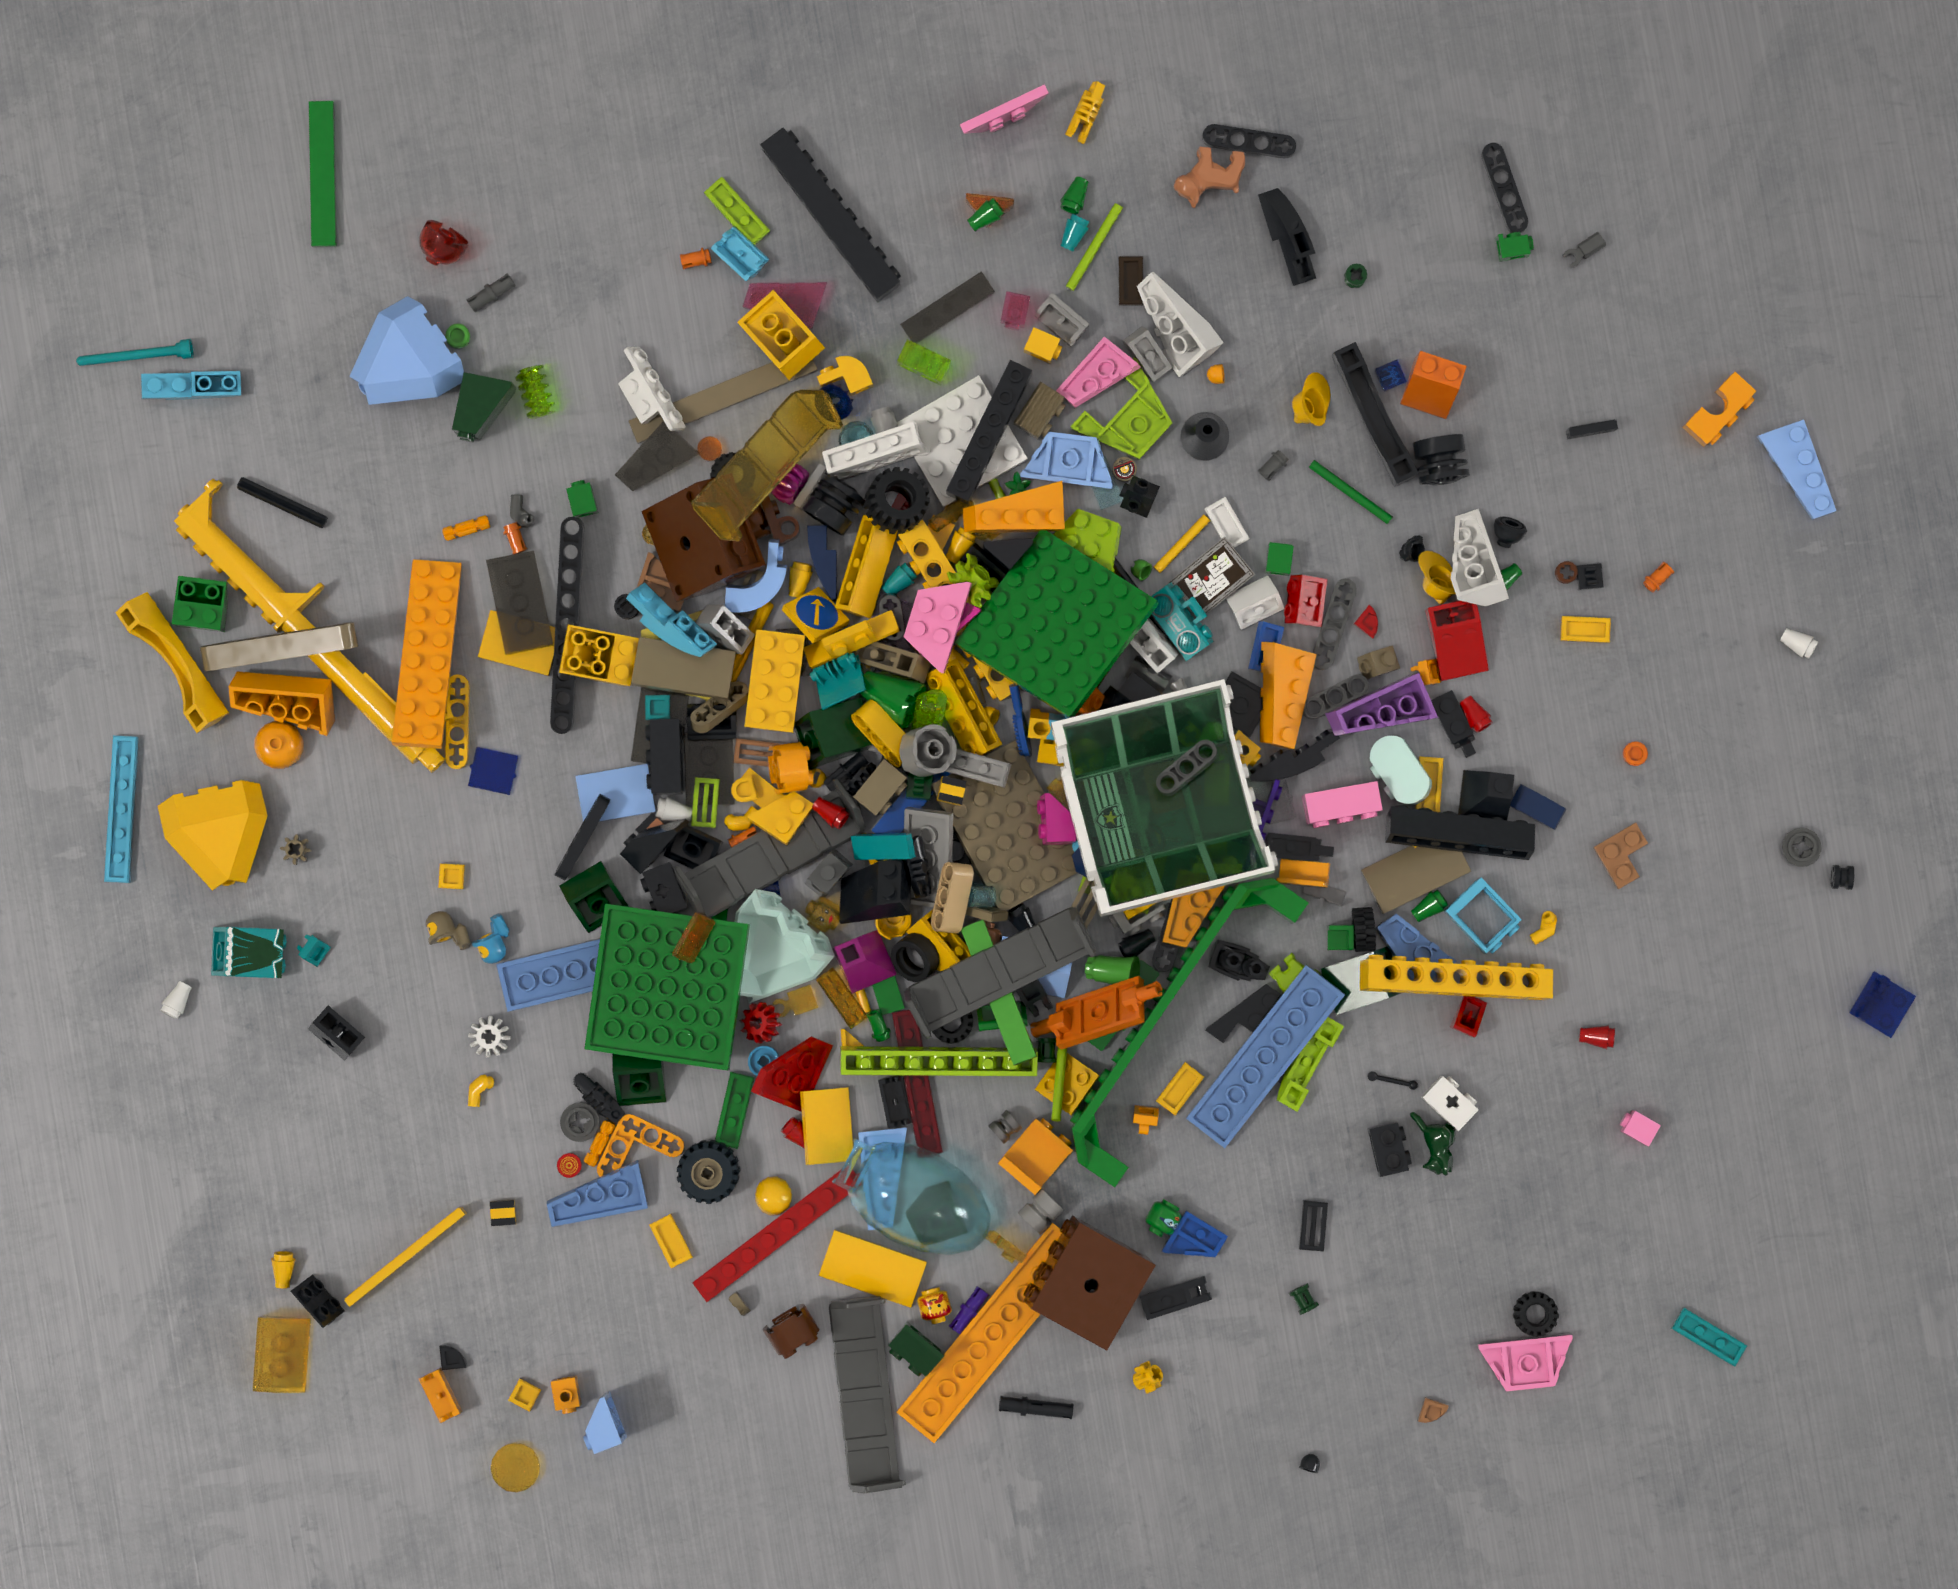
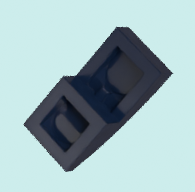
M1520 784L1510 805L1511 808L1553 830H1556L1567 810Z

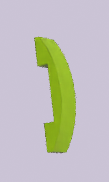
M1327 1017L1285 1071L1277 1101L1298 1112L1309 1092L1306 1089L1308 1082L1327 1047L1333 1048L1344 1028L1343 1025Z

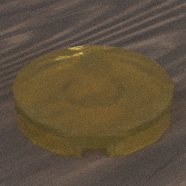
M507 1444L499 1449L492 1459V1477L506 1491H524L532 1486L539 1476V1458L534 1450L525 1444Z

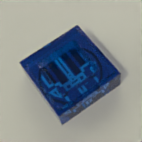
M1398 360L1375 369L1384 392L1407 382Z

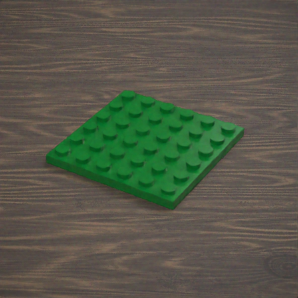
M1041 530L1033 539V545L1006 574L991 594V599L984 603L981 607L982 611L972 619L955 644L1067 718H1071L1077 714L1159 603L1150 595L1050 532Z
M605 904L584 1049L728 1071L730 1069L750 924Z

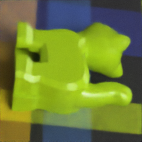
M1293 953L1283 960L1288 966L1286 971H1281V967L1278 964L1269 973L1283 993L1304 967L1301 962L1295 959Z

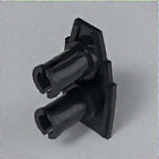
M1222 940L1217 941L1208 965L1209 968L1237 981L1240 979L1251 981V979L1265 980L1270 966L1259 959L1258 955L1250 952L1251 949Z

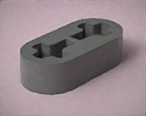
M888 593L881 598L879 603L880 614L889 611L888 607H884L888 599H892L893 603H897V606H894L893 612L901 629L897 632V635H890L886 638L898 640L905 632L902 602L898 595Z

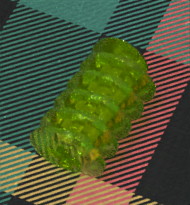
M543 365L524 368L518 371L520 374L515 377L517 382H523L518 386L519 391H526L521 395V399L528 401L524 404L525 409L531 410L527 413L528 419H537L556 412L549 409L555 405V402H547L552 393L544 392L550 386L549 383H541V380L546 378L547 375L538 373V371L544 368Z
M933 689L924 691L917 696L912 730L931 724L943 726L947 697L943 691Z

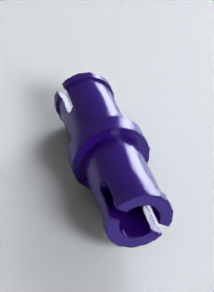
M976 1286L967 1302L961 1304L960 1308L962 1309L949 1327L958 1334H961L972 1318L977 1315V1311L986 1298L989 1297V1294Z

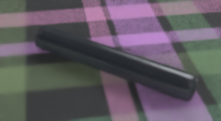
M241 477L237 484V489L319 528H323L327 523V516L244 477Z

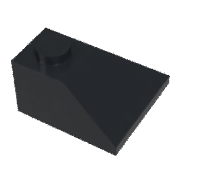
M1463 770L1458 815L1477 814L1482 818L1501 817L1507 821L1515 775Z

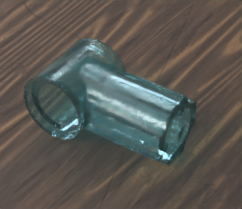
M972 881L967 906L992 908L996 902L995 888L993 886H983Z

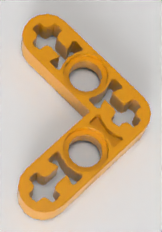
M626 1114L619 1120L598 1163L597 1173L599 1177L604 1175L605 1170L602 1169V1165H608L611 1159L606 1158L607 1153L614 1158L621 1159L620 1163L614 1161L612 1169L617 1170L621 1168L634 1140L669 1157H677L682 1154L685 1148L684 1141L681 1137L636 1115ZM632 1118L634 1120L633 1124L639 1128L641 1123L646 1125L641 1130L640 1138L635 1136L638 1131L630 1129L629 1132L625 1131L624 1120L629 1121ZM651 1128L658 1132V1139L654 1143L646 1141L644 1136L646 1130ZM663 1133L668 1135L665 1140L673 1142L675 1139L678 1141L679 1151L674 1150L673 1153H670V1147L662 1144V1149L657 1147L662 1140ZM621 1140L625 1143L626 1149L624 1153L616 1154L613 1152L612 1144L614 1141Z

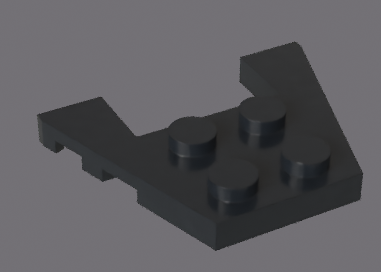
M1265 984L1208 1026L1205 1031L1222 1043L1225 1042L1237 1023L1253 1033L1282 995ZM1283 1074V1075L1280 1077V1079L1277 1081V1082H1279L1280 1084H1281V1082H1282V1079H1283L1284 1074Z

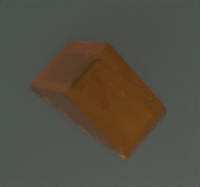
M966 193V203L974 213L986 200H991L992 198L998 202L1005 214L1014 208L1013 198Z

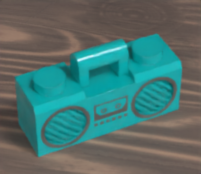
M1172 582L1151 596L1159 603L1152 615L1186 661L1214 642L1211 638L1213 636L1211 630L1205 624L1202 625L1200 623L1201 620L1207 617V614L1194 596L1185 602L1183 599L1184 593L1177 585L1174 586ZM1187 606L1190 607L1197 618L1194 619L1186 608Z

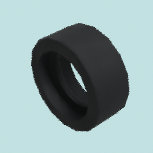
M911 933L907 934L893 946L891 960L896 971L908 981L919 982L927 978L938 968L939 954L935 945L922 934ZM906 947L917 951L923 960L924 968L918 967L909 959Z

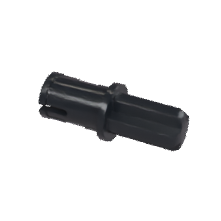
M859 751L843 765L839 764L841 767L824 780L825 786L831 792L836 789L833 783L834 779L837 778L843 784L849 778L852 779V776L865 763L868 764L869 762Z

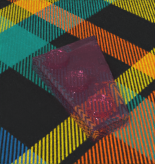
M827 282L750 283L743 308L751 310L774 290L807 328L813 329Z

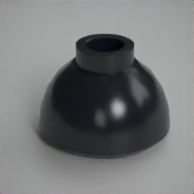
M1502 516L1496 518L1494 532L1498 538L1497 544L1504 548H1511L1512 544L1518 543L1526 535V526L1510 517Z

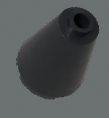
M1197 413L1191 416L1182 427L1181 442L1183 448L1190 456L1197 460L1209 461L1215 459L1225 451L1228 445V427L1219 416L1213 413ZM1203 430H1208L1211 434H1205Z

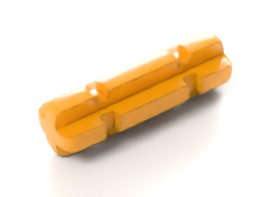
M486 515L477 517V520L471 519L455 524V527L448 526L443 528V536L446 541L456 539V536L462 537L478 532V529H481V531L490 528V522Z
M603 1121L600 1127L601 1131L595 1136L589 1148L590 1152L584 1158V1162L592 1167L596 1166L599 1160L598 1156L604 1151L610 1139L609 1135L615 1129V1124L610 1121Z

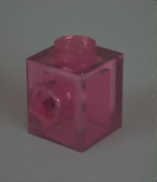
M1006 292L1001 316V323L1005 324V328L1019 330V327H1025L1030 296Z

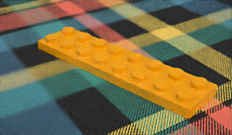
M413 559L392 737L393 746L442 749L462 572L461 563Z

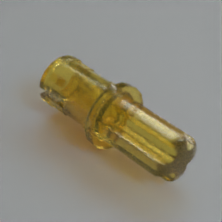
M971 499L969 505L959 500L950 506L946 505L944 510L930 518L928 523L933 531L938 533L951 522H957L958 517L963 515V508L973 506L974 503Z

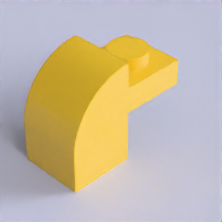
M850 356L836 357L838 367L835 369L833 366L824 368L820 371L821 375L817 376L821 388L844 379L851 396L873 387L866 367L858 359Z

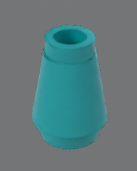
M1072 214L1070 219L1067 218L1060 246L1074 251L1088 231L1090 221L1075 214Z
M906 563L901 566L898 565L881 588L887 594H897L914 584L917 575Z

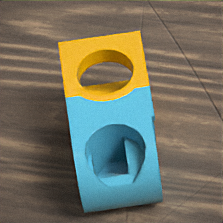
M1031 708L1028 738L1054 740L1051 722L1067 719V717L1063 714L1040 712V709ZM1074 727L1066 729L1068 740L1073 737Z

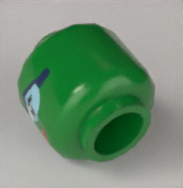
M1164 1199L1161 1202H1154L1145 1218L1146 1223L1150 1225L1149 1231L1162 1237L1163 1233L1172 1235L1182 1218L1178 1212L1180 1208Z

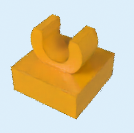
M1436 659L1419 661L1418 666L1411 668V671L1420 672L1424 686L1441 683Z
M1134 1105L1133 1123L1139 1124L1138 1134L1148 1135L1149 1126H1157L1159 1108Z

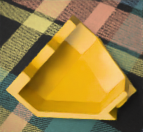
M239 780L232 782V787L219 790L217 785L198 789V794L184 797L183 793L172 795L158 805L165 839L212 891L220 885L230 886L236 881L247 883L268 816L259 783Z

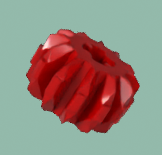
M759 1002L758 1005L752 1003L749 1005L750 1010L745 1009L742 1011L746 1017L739 1020L745 1025L740 1031L747 1033L746 1039L762 1044L763 1041H772V1036L779 1035L776 1027L782 1025L780 1022H777L781 1014L774 1012L775 1007L773 1005L767 1006L766 1002Z

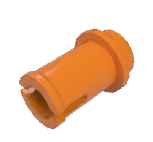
M701 248L700 251L680 254L683 270L700 265H705L706 267L709 263H712L709 249Z
M517 522L503 527V535L507 536L513 555L528 550L520 532L522 527L518 526Z
M1662 562L1650 576H1645L1643 584L1652 593L1659 591L1660 586L1674 574V570L1667 563Z
M752 826L736 836L732 834L731 838L727 839L730 847L732 848L757 834L756 829Z

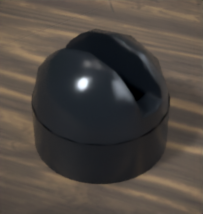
M1308 1454L1302 1458L1299 1468L1308 1472L1318 1473L1320 1461L1316 1455Z

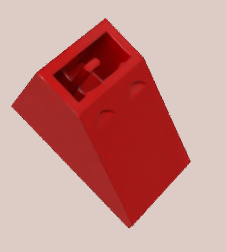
M1456 601L1429 607L1425 610L1441 681L1489 671L1477 604Z

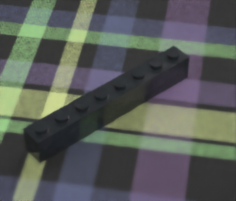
M784 127L760 144L762 151L878 303L900 286L899 278L901 275L893 265L889 267L884 259L887 257L879 246L874 248L869 240L872 237L863 226L860 229L855 223V220H857L856 215L849 207L847 209L843 207L840 203L843 198L835 188L831 190L826 184L828 178L821 169L815 170L811 164L814 161L806 149L804 151L800 150L797 146L799 140L791 130L787 132Z

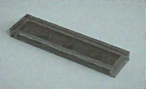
M981 271L901 323L900 326L912 344L915 345L995 293V291Z

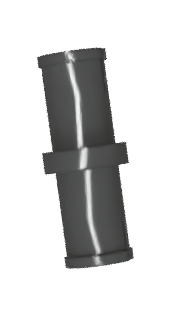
M506 273L494 283L484 285L483 290L466 300L472 310L477 312V310L491 301L496 302L499 300L498 297L516 285L509 274Z

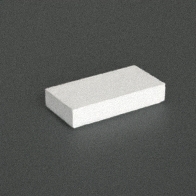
M1226 497L1204 509L1221 539L1226 537L1234 548L1250 539Z

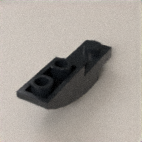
M1279 188L1258 194L1272 241L1279 239L1293 286L1316 279L1309 256L1315 254V250L1309 234L1291 202Z
M1325 730L1315 737L1318 742L1311 747L1306 743L1295 751L1296 757L1292 755L1290 750L1283 752L1280 749L1270 756L1272 760L1265 766L1260 763L1249 770L1252 775L1249 776L1248 780L1250 782H1269L1301 774L1325 761L1321 751L1340 739L1339 735L1335 736L1333 732L1329 733L1328 730Z

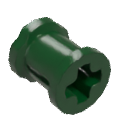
M1357 263L1350 265L1344 274L1345 284L1350 288H1360L1367 279L1365 267ZM1358 271L1361 274L1359 276L1360 280H1351L1352 273L1355 274Z
M1035 1038V1041L1038 1042V1062L1056 1063V1038Z
M1308 1283L1289 1292L1290 1297L1294 1298L1300 1309L1298 1311L1299 1315L1319 1306L1318 1302L1313 1300L1308 1290Z

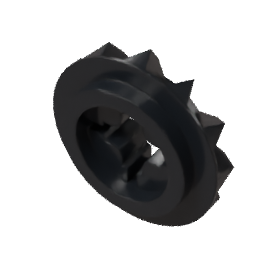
M873 762L869 765L865 763L848 783L849 789L847 791L851 796L857 793L875 771L876 765Z

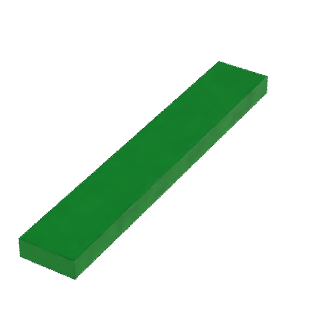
M309 101L311 246L337 247L334 102Z

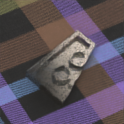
M663 421L618 470L615 476L630 490L634 491L700 453L676 431H670Z

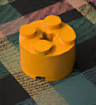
M801 742L769 746L768 751L773 750V754L768 756V769L771 783H776L778 789H774L775 793L782 794L807 790L808 785H812L814 780L812 771L808 770L807 760H810L809 747L803 746Z

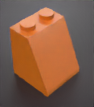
M1420 351L1414 359L1400 404L1446 419L1459 391L1467 366Z

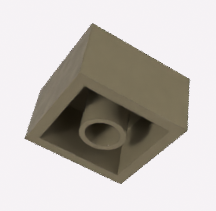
M883 759L853 798L876 817L879 813L884 815L892 806V803L889 802L895 794L899 797L906 789L907 784L905 781L907 777Z

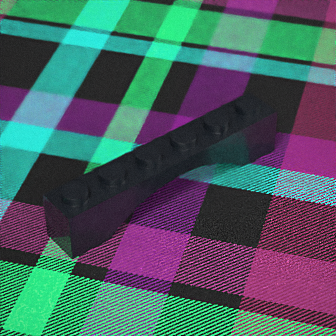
M1354 342L1333 352L1332 358L1394 487L1415 478L1419 474L1384 408L1357 343Z

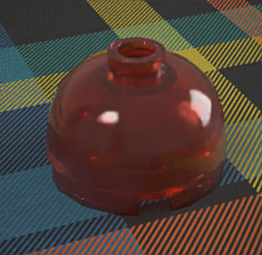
M427 220L419 236V246L426 255L425 259L435 266H438L439 263L444 265L454 264L460 260L469 246L467 245V239L451 227L449 231L441 228L443 224L441 222Z

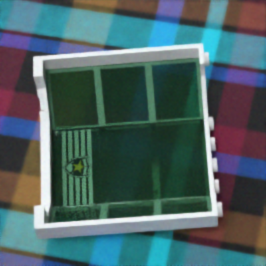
M1225 679L1051 722L1058 763L1064 764V767H1060L1068 807L1088 881H1094L1095 886L1091 887L1095 902H1097L1100 917L1272 874L1275 871L1274 866H1278L1275 852H1270L1269 846L1266 847L1258 825H1262L1259 811H1254L1252 802L1256 801L1253 788H1248L1246 778H1249L1246 763H1241L1242 745L1240 740H1235L1229 708L1230 700L1234 699L1231 686L1226 685ZM1209 740L1214 743L1217 749V758L1209 767L1176 794L1165 796L1159 792L1156 780L1160 773L1198 742ZM1207 746L1199 751V755L1202 758H1209L1213 753V750ZM1185 762L1181 765L1180 771L1184 774H1189L1193 771L1194 766L1190 762ZM1165 778L1161 782V787L1169 790L1174 786L1175 781L1172 778Z

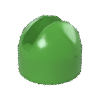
M1143 559L1135 560L1134 567L1131 566V573L1134 577L1143 581L1150 575L1152 565Z

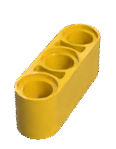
M868 700L851 715L852 721L888 762L898 768L902 765L899 752L901 739L906 733L876 701Z

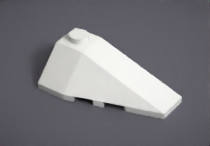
M1151 272L1137 286L1145 309L1149 315H1152L1156 326L1154 329L1155 334L1160 336L1165 348L1162 352L1178 377L1183 376L1206 360L1224 344L1210 323L1157 274Z
M1479 509L1455 516V543L1452 555L1453 570L1451 572V581L1457 599L1481 606H1489L1509 599Z

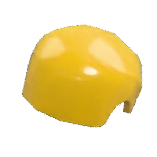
M910 914L876 919L874 923L878 933L891 940L892 938L905 935L911 926L912 916Z
M774 1176L767 1177L759 1182L755 1192V1202L761 1212L774 1216L782 1214L789 1208L792 1193L786 1180Z

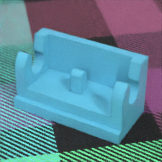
M735 226L722 235V239L711 247L745 281L754 278L769 261V258Z

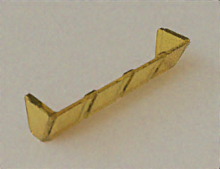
M799 390L791 393L773 412L772 417L762 424L745 443V446L718 472L717 477L711 480L691 502L693 509L721 540L740 541L742 534L739 527L828 429L840 430L843 427V423L830 396L823 390Z

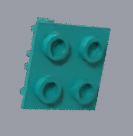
M847 652L845 655L838 657L837 660L835 658L832 659L834 666L828 661L826 662V667L821 665L813 668V672H810L811 679L817 683L822 710L866 690L858 654H849Z

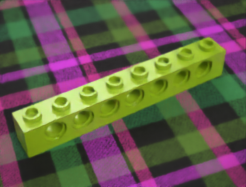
M840 1046V1074L1037 1076L1038 1052L1034 1048L1037 1057L1014 1066L1007 1047Z

